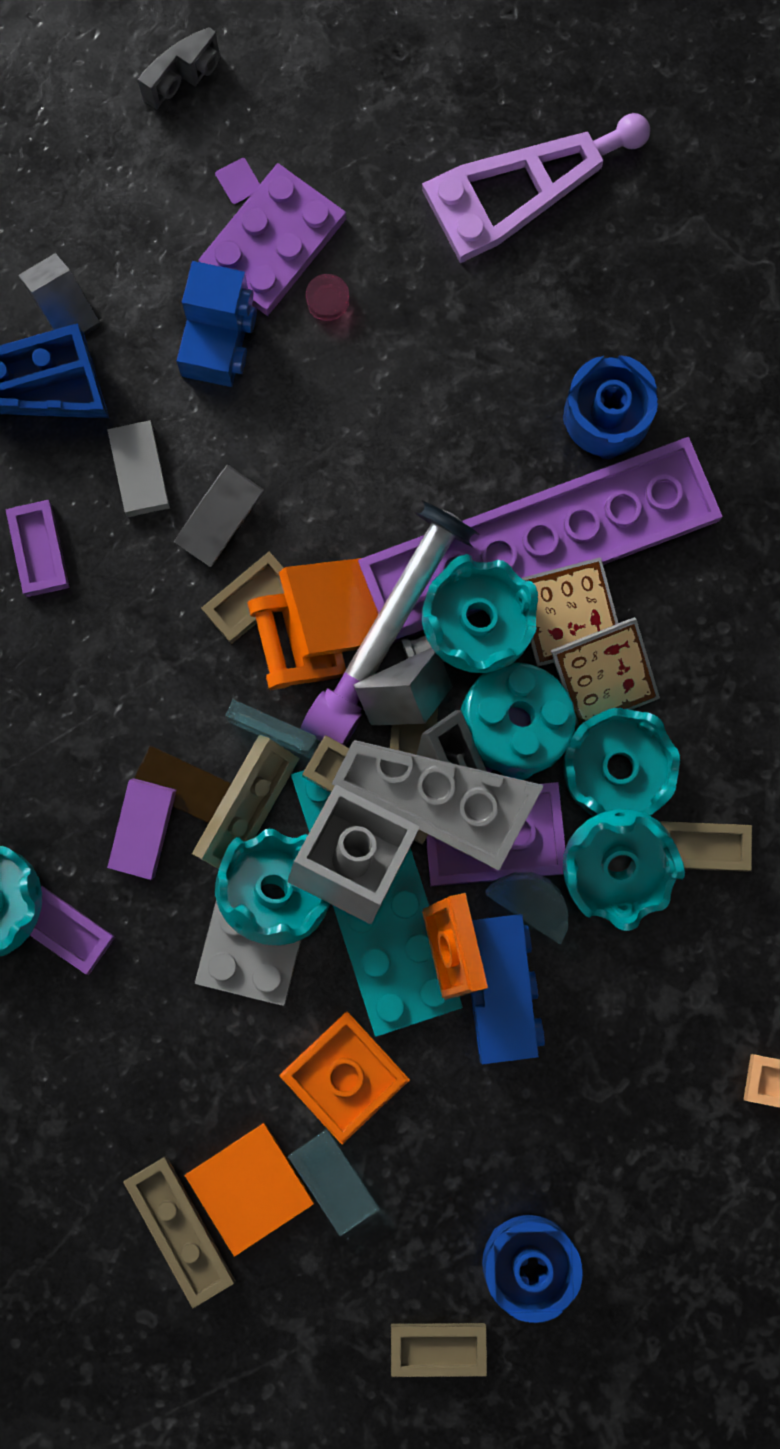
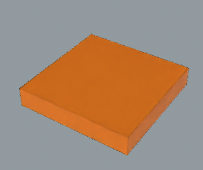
M361 558L285 567L279 572L302 658L358 650L378 613L358 560Z
M466 893L449 896L424 908L422 914L442 998L446 1000L487 989L488 985Z
M348 1011L279 1075L341 1145L410 1081L408 1076Z
M265 1122L185 1174L186 1179L234 1257L315 1203Z

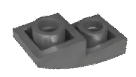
M209 27L195 32L180 40L157 57L137 79L143 101L157 110L165 99H170L175 95L180 86L181 78L196 86L204 75H210L215 70L220 59L216 32Z
M226 465L174 542L211 567L236 530L242 525L264 492V489L230 465Z

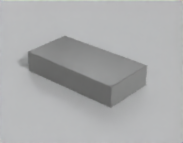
M151 420L107 429L126 516L131 517L169 509L170 504Z

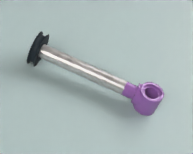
M422 500L424 510L421 513L415 512V514L431 524L335 690L327 688L326 692L322 691L303 720L300 728L302 731L320 742L326 735L344 746L347 744L362 717V713H360L362 708L357 705L360 699L353 684L375 675L453 539L455 538L473 547L470 544V537L474 534L480 535L454 514L441 510Z

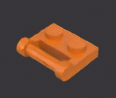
M284 593L260 596L247 602L250 616L256 618L269 669V674L266 675L269 690L337 679L343 676L346 666L342 652L302 658ZM282 611L296 668L287 669L273 612Z

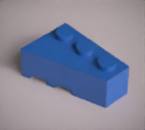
M78 323L0 345V414L109 418L87 341Z
M522 914L472 920L488 985L487 989L471 993L480 1063L483 1065L538 1057L537 1047L545 1046L542 1020L541 1018H534L532 1000L538 999V988L535 972H529L527 953H532L529 927L523 924Z

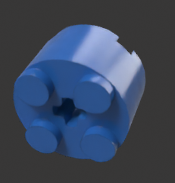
M619 355V358H604V356L585 363L572 380L564 406V425L573 441L583 450L608 460L636 448L645 438L657 412L658 398L654 377L644 365L627 356ZM613 403L618 408L608 409L606 407H609Z
M535 1215L514 1217L496 1227L486 1243L482 1266L489 1292L495 1302L517 1320L529 1323L552 1320L569 1306L580 1291L583 1276L581 1258L573 1242L561 1227L554 1222ZM535 1257L537 1262L543 1265V1268L535 1269V1277L528 1278L525 1271L520 1269V1267L527 1265L528 1258Z

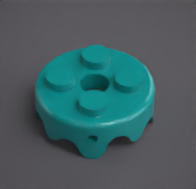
M461 555L455 558L429 586L422 608V626L426 639L433 651L441 659L457 669L470 673H489L501 670L513 664L525 652L536 632L538 591L532 581H525L520 578L505 561L476 562L472 559L471 555ZM472 609H481L489 615L490 625L484 628L475 627L469 623L466 613Z
M516 662L501 670L483 673L469 689L460 709L485 767L494 769L504 776L525 780L533 774L555 765L571 744V739L575 733L576 715L573 702L567 690L549 672L531 664ZM514 707L524 709L530 716V725L526 727L515 725L509 718V709Z
M623 708L605 710L583 722L575 731L571 744L565 751L563 760L564 779L569 793L574 801L593 817L602 812L616 809H632L646 813L649 816L665 805L674 794L680 766L679 751L667 735L663 722L649 712H639ZM622 755L629 759L632 764V773L629 778L620 780L614 778L609 773L607 764L612 756Z
M616 809L602 812L588 819L569 839L563 854L562 869L565 883L572 899L581 912L587 917H603L609 920L616 928L624 931L637 928L640 920L645 915L664 910L670 903L671 891L676 879L683 880L685 876L682 858L668 830L655 818L632 809ZM627 855L632 858L629 867L623 871L614 872L608 869L610 861L616 856Z
M265 829L253 839L244 842L240 837H236L229 844L216 878L215 897L219 911L225 921L237 933L257 943L280 946L302 940L319 927L326 916L330 903L287 882L293 862L308 836L307 834L301 835L298 838H292L279 833L275 829ZM265 884L278 885L284 891L285 896L280 899H270L263 894L261 887Z
M0 846L1 957L18 948L30 936L38 922L42 909V889L33 866L23 856L4 846Z

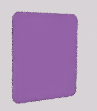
M241 158L215 172L216 177L233 204L251 196L260 185L245 158Z

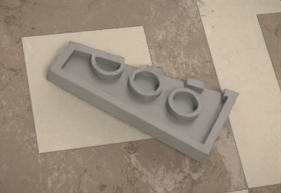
M357 740L352 742L332 782V785H338L420 826L419 830L497 870H500L543 789L541 784Z

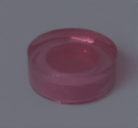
M322 274L312 279L306 289L308 310L314 317L324 321H332L341 317L349 306V290L346 283L340 277L333 274Z

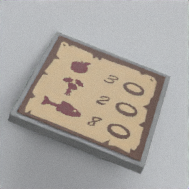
M601 557L522 578L525 581H532L538 591L537 629L530 642L537 667L554 663L550 650L618 624Z
M635 617L550 650L560 682L567 690L574 705L576 730L583 722L611 708L632 710L660 699Z

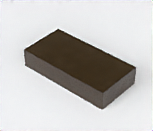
M151 745L134 779L177 790L173 807L208 824L231 783Z

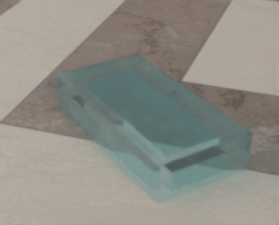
M234 699L225 715L229 723L258 736L260 734L270 738L277 744L310 759L318 743L315 735Z
M325 1129L288 1155V1158L339 1236H342L379 1210L378 1204L328 1129Z

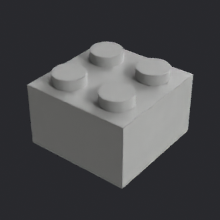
M335 785L293 862L287 882L372 924L420 826Z

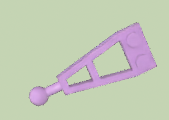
M631 113L624 116L618 122L616 130L594 141L587 131L466 163L422 183V191L459 262L462 263L501 244L599 171L603 165L601 156L622 146L627 149L642 147L649 139L650 125L644 116ZM580 153L583 162L552 183L542 163ZM525 168L539 194L493 227L470 182Z

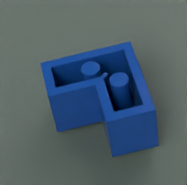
M192 261L182 299V306L187 321L176 361L181 377L232 387L235 374L243 373L247 348H243L242 345L245 333L252 334L257 315V308L252 307L254 292L248 289L244 271Z

